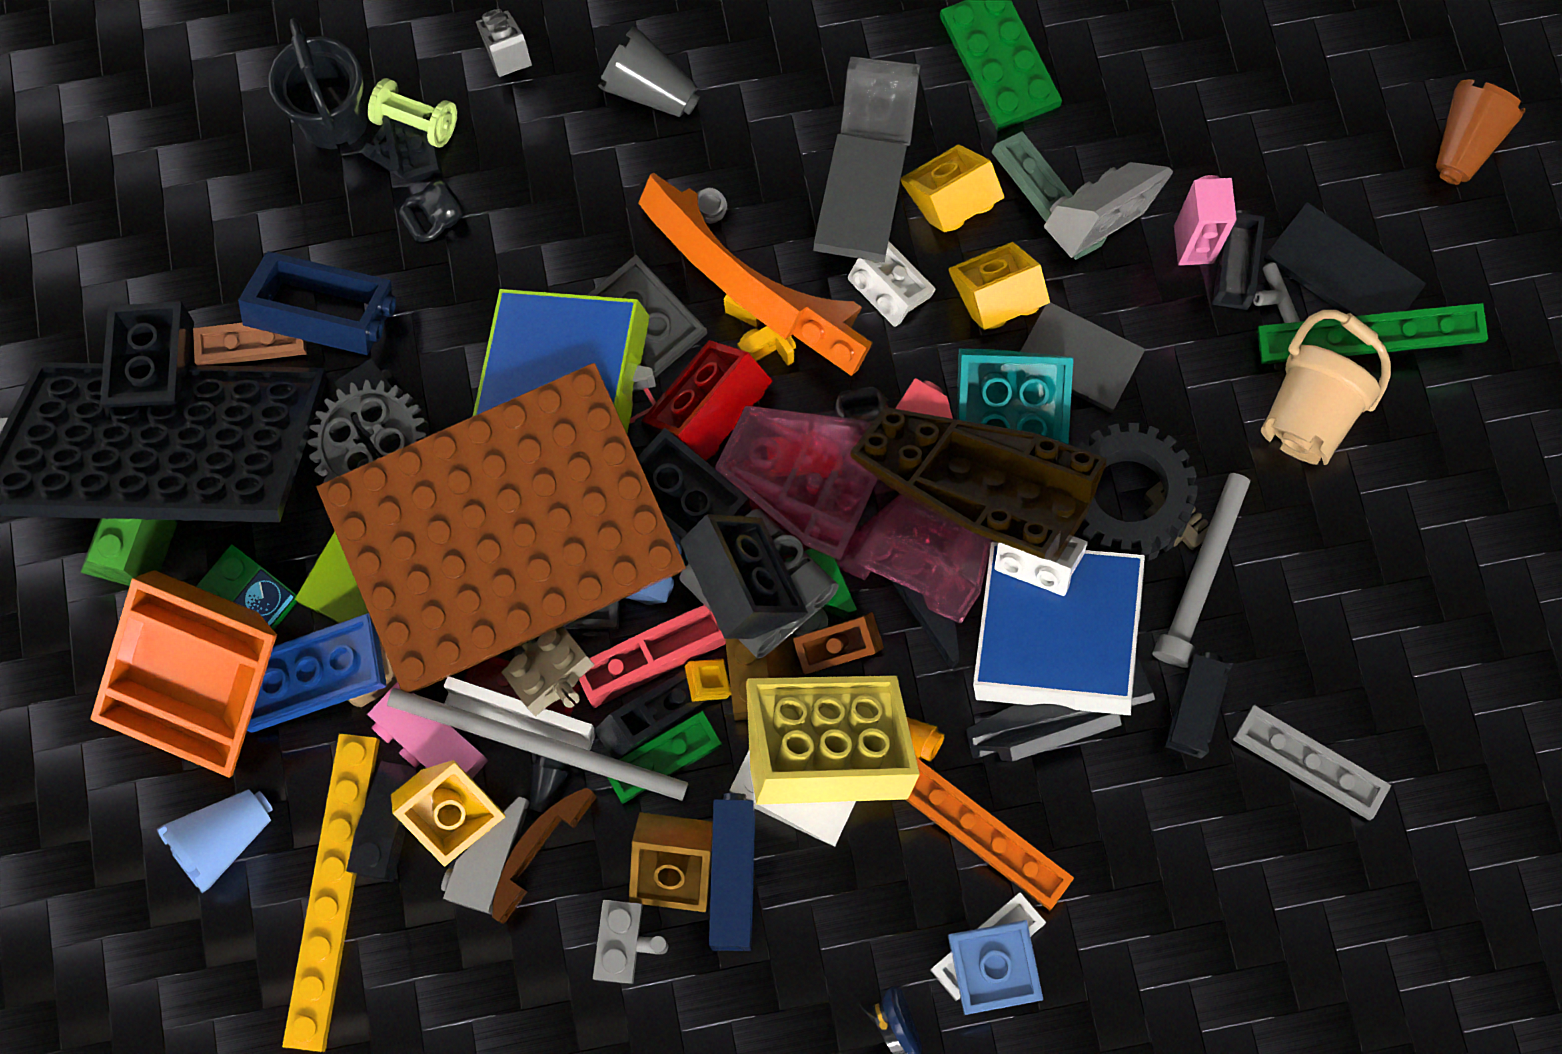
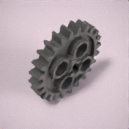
M365 380L363 390H360L356 384L350 383V394L346 395L338 389L336 392L339 400L336 403L329 399L324 400L329 408L327 413L316 411L315 414L322 422L321 425H310V429L317 433L318 437L308 440V444L318 450L309 455V458L315 463H320L315 468V472L321 476L327 475L323 481L324 483L356 469L358 463L365 458L369 459V463L377 460L376 453L367 447L369 444L367 438L355 424L352 418L354 414L358 415L362 427L372 435L370 440L382 456L390 454L388 453V446L394 439H401L400 447L397 449L399 450L428 437L429 435L420 431L427 428L429 423L424 418H418L424 411L418 405H413L414 399L408 393L402 396L403 391L395 385L389 391V386L384 381H380L375 389L373 383ZM377 409H383L381 418L378 421L370 422L371 414ZM350 428L351 434L349 438L339 443L340 433Z

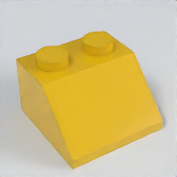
M959 144L901 177L902 185L927 221L943 232L960 228L965 220L976 214L989 211L993 208L994 203L1005 198L991 160Z
M1014 242L948 268L950 276L971 318L984 330L999 328L1010 319L1020 315L1035 313L1039 307L1050 303L1041 265Z
M455 760L420 770L391 794L393 814L444 867L505 818V813Z

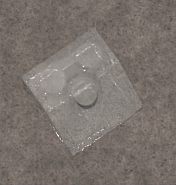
M851 57L847 71L841 134L910 145L920 65Z

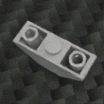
M501 9L491 10L482 15V20L476 21L493 67L499 77L532 65L523 33L508 10L504 12Z

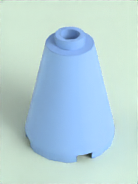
M248 789L159 827L157 832L165 845L169 844L174 858L195 886L203 893L215 883L271 821L267 813L273 809L260 791L253 794Z

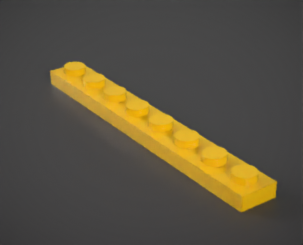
M339 734L282 1047L325 1052L356 879V875L346 872L355 831L372 788L380 742L377 738Z

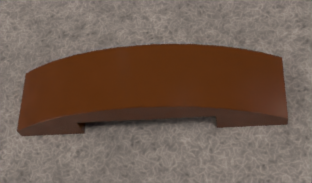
M586 787L557 802L543 813L521 837L504 866L496 888L492 917L498 922L505 924L526 895L527 891L517 885L516 881L559 822L563 820L575 828L594 802L596 795Z

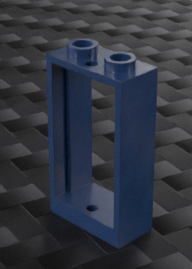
M269 251L264 255L238 300L243 326L364 355L369 354L374 342L378 343L380 341L384 322L387 317L393 316L396 308V297L392 296L391 280ZM287 284L367 303L368 306L360 321H355L275 302L273 299L281 285Z
M725 793L723 794V799L714 800L709 946L715 951H752L755 806L754 800H746V794Z

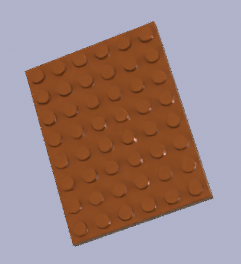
M595 362L316 486L400 689L408 693L419 691L448 676L450 677L687 569Z

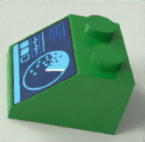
M232 544L196 586L258 612L273 630L297 603L295 600L297 595Z

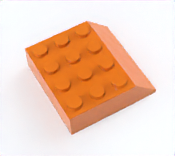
M156 570L132 578L90 720L230 778L235 770L277 634L258 612Z

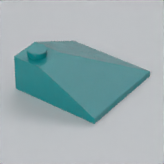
M959 349L957 420L1037 433L1069 445L1073 357L995 349Z

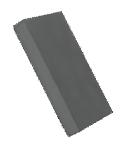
M637 255L586 295L638 299L650 316L640 366L652 368L654 378L707 334V329Z
M1050 302L1045 305L1020 352L1073 357L1071 394L1112 414L1145 349Z

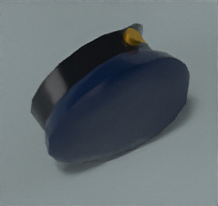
M891 986L885 993L883 1001L874 1006L865 1003L860 1004L865 1013L879 1028L892 1054H921L922 1044L900 987Z

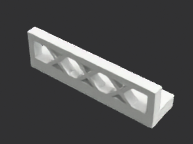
M449 676L444 684V688L449 692L445 701L447 705L589 751L596 736L595 728L592 724L548 709H544L535 717L521 700Z

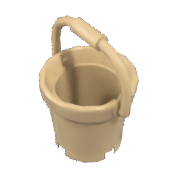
M1321 310L1309 316L1298 329L1288 348L1290 355L1285 367L1287 374L1271 411L1261 428V433L1269 442H1271L1274 435L1281 439L1282 445L1279 448L1280 450L1299 460L1315 465L1319 463L1321 457L1324 465H1327L1360 414L1366 410L1371 412L1376 409L1391 376V361L1386 347L1378 339V333L1353 314H1345L1338 310ZM1323 319H1336L1340 321L1344 328L1367 345H1372L1378 352L1381 361L1379 383L1366 369L1349 358L1318 346L1301 345L1308 331L1315 323Z

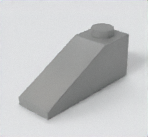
M518 797L504 811L505 818L475 841L456 860L454 868L447 869L441 885V890L445 891L443 899L492 915L499 878L510 854L519 842L530 810V802L527 799Z

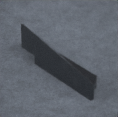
M1137 654L1131 706L1155 700L1154 693ZM1014 704L968 727L966 735L973 758L978 759L979 757L998 752L1001 760L1015 761L1121 726L1122 723L1120 714L1074 710L1057 704Z

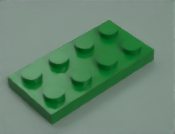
M965 0L940 11V19L997 132L1061 106L1062 99L1011 0Z

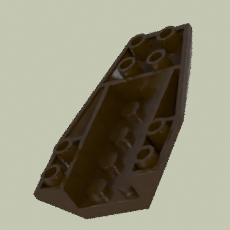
M887 407L881 411L850 451V457L864 469L922 507L973 533L1053 562L1058 561L1087 516L1107 461L1105 457L1037 433Z

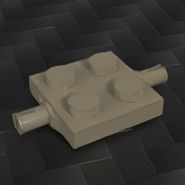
M561 626L541 635L537 641L534 638L528 641V643L521 644L520 646L525 652L513 658L509 666L502 671V674L526 708L536 717L547 706L559 699L568 708L575 706L570 697L578 704L580 700L579 695L573 690V687L594 666V663L565 627Z

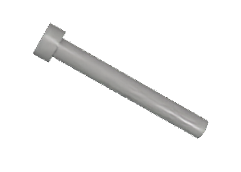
M1230 473L1228 475L1168 635H1159L1152 654L1157 659L1170 665L1187 668L1194 654L1195 647L1189 642L1250 484V480L1241 474Z

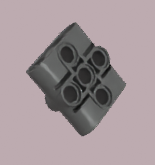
M755 509L745 517H761L780 556L792 555L796 557L791 562H784L808 611V614L803 618L754 639H738L756 658H762L827 604L836 594L839 585L803 551V546L799 539L787 535L761 509ZM688 564L686 569L681 572L680 581L712 612L702 593L690 564Z

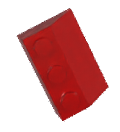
M709 340L644 416L641 422L657 435L666 428L702 459L707 461L708 458L716 454L719 445L728 434L740 425L743 416L752 405L763 397L765 390L773 380L748 352Z

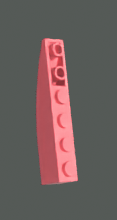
M703 605L591 657L590 660L594 663V666L579 681L594 709L725 645L726 641L718 628L713 613Z

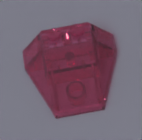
M745 406L715 467L719 473L804 545L838 560H841L878 478L850 457V451L870 427V423L863 420Z
M899 494L851 534L835 558L839 569L863 580L872 571L923 594L929 610L961 624L981 592L993 540L973 533Z

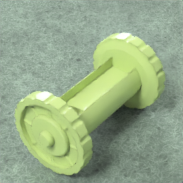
M384 78L377 83L369 99L368 117L372 123L383 125L382 118L386 115L389 118L428 132L429 143L439 148L448 142L456 126L457 109L453 102L443 100L435 108L398 94L397 83L388 78Z

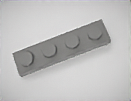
M1255 705L1249 709L1233 738L1237 743L1368 820L1375 817L1391 787L1387 782Z

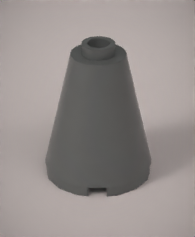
M633 26L626 34L630 38L627 46L619 44L601 77L604 81L598 87L605 92L681 117L684 112L690 115L700 96L695 94L698 86L641 30Z

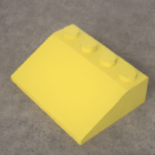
M897 676L747 679L750 771L756 805L909 798L920 773Z

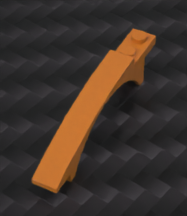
M650 174L638 204L693 265L736 303L785 340L794 335L852 376L858 371L872 345L871 341L851 328L862 308L854 301L830 300L801 293L758 273L735 257L710 231L700 212L698 194L690 188L681 192L657 174Z

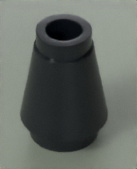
M537 755L535 764L531 763V802L529 809L545 813L550 807L555 805L569 771L565 770L566 763Z

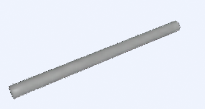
M397 688L392 689L388 698L387 706L681 801H683L688 786L686 781Z

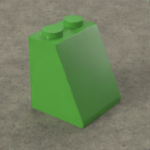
M100 518L81 572L130 586L132 578L153 570L160 572L178 523L175 520Z

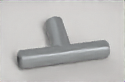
M1267 263L1263 266L1262 270L1271 290L1257 291L1253 303L1256 306L1277 304L1284 323L1300 322L1276 263Z

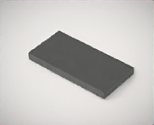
M837 134L813 251L885 263L907 145Z

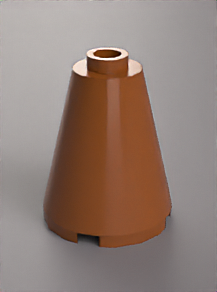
M1471 79L1462 80L1457 84L1436 163V169L1440 172L1439 176L1441 179L1455 185L1460 184V182H1468L1520 121L1525 112V107L1519 109L1518 106L1521 101L1507 90L1487 82L1483 88L1472 86L1475 80Z

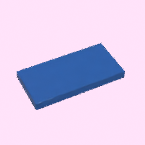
M367 613L273 646L247 731L253 733L387 687L380 640L370 614Z

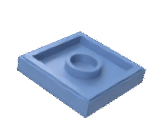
M1027 920L948 935L964 1015L1043 1000Z

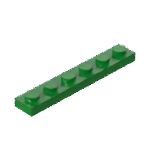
M1483 303L1355 316L1378 333V339L1384 344L1387 352L1484 343L1488 339ZM1323 319L1315 323L1301 343V345L1325 348L1342 356L1378 353L1372 345L1369 346L1344 328L1341 322L1336 319ZM1305 321L1258 326L1257 333L1261 365L1287 362L1290 355L1288 351L1289 345Z

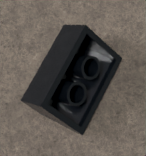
M666 428L637 457L669 529L681 539L706 514L745 516L751 510L750 498Z
M706 514L680 541L688 563L694 571L702 593L712 610L724 639H754L799 620L808 614L761 517Z

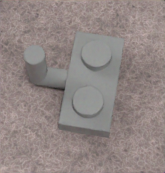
M603 900L593 980L633 984L637 952L664 954L667 952L669 945L663 937L639 936L642 904Z

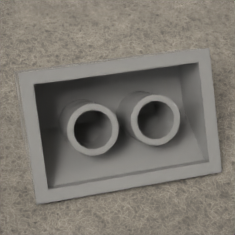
M1133 162L1126 164L1118 170L1112 167L1100 177L1098 182L1092 184L1089 181L1082 185L1071 198L1068 199L1067 196H1063L1058 199L1049 209L1052 214L1046 221L1044 228L1072 258L1143 215L1173 174V171L1169 167Z

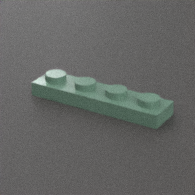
M1023 131L996 143L992 150L993 155L1045 221L1052 214L1049 209L1058 199L1063 196H1067L1069 199L1073 196ZM1103 238L1074 256V259L1076 260L1101 247L1107 238Z

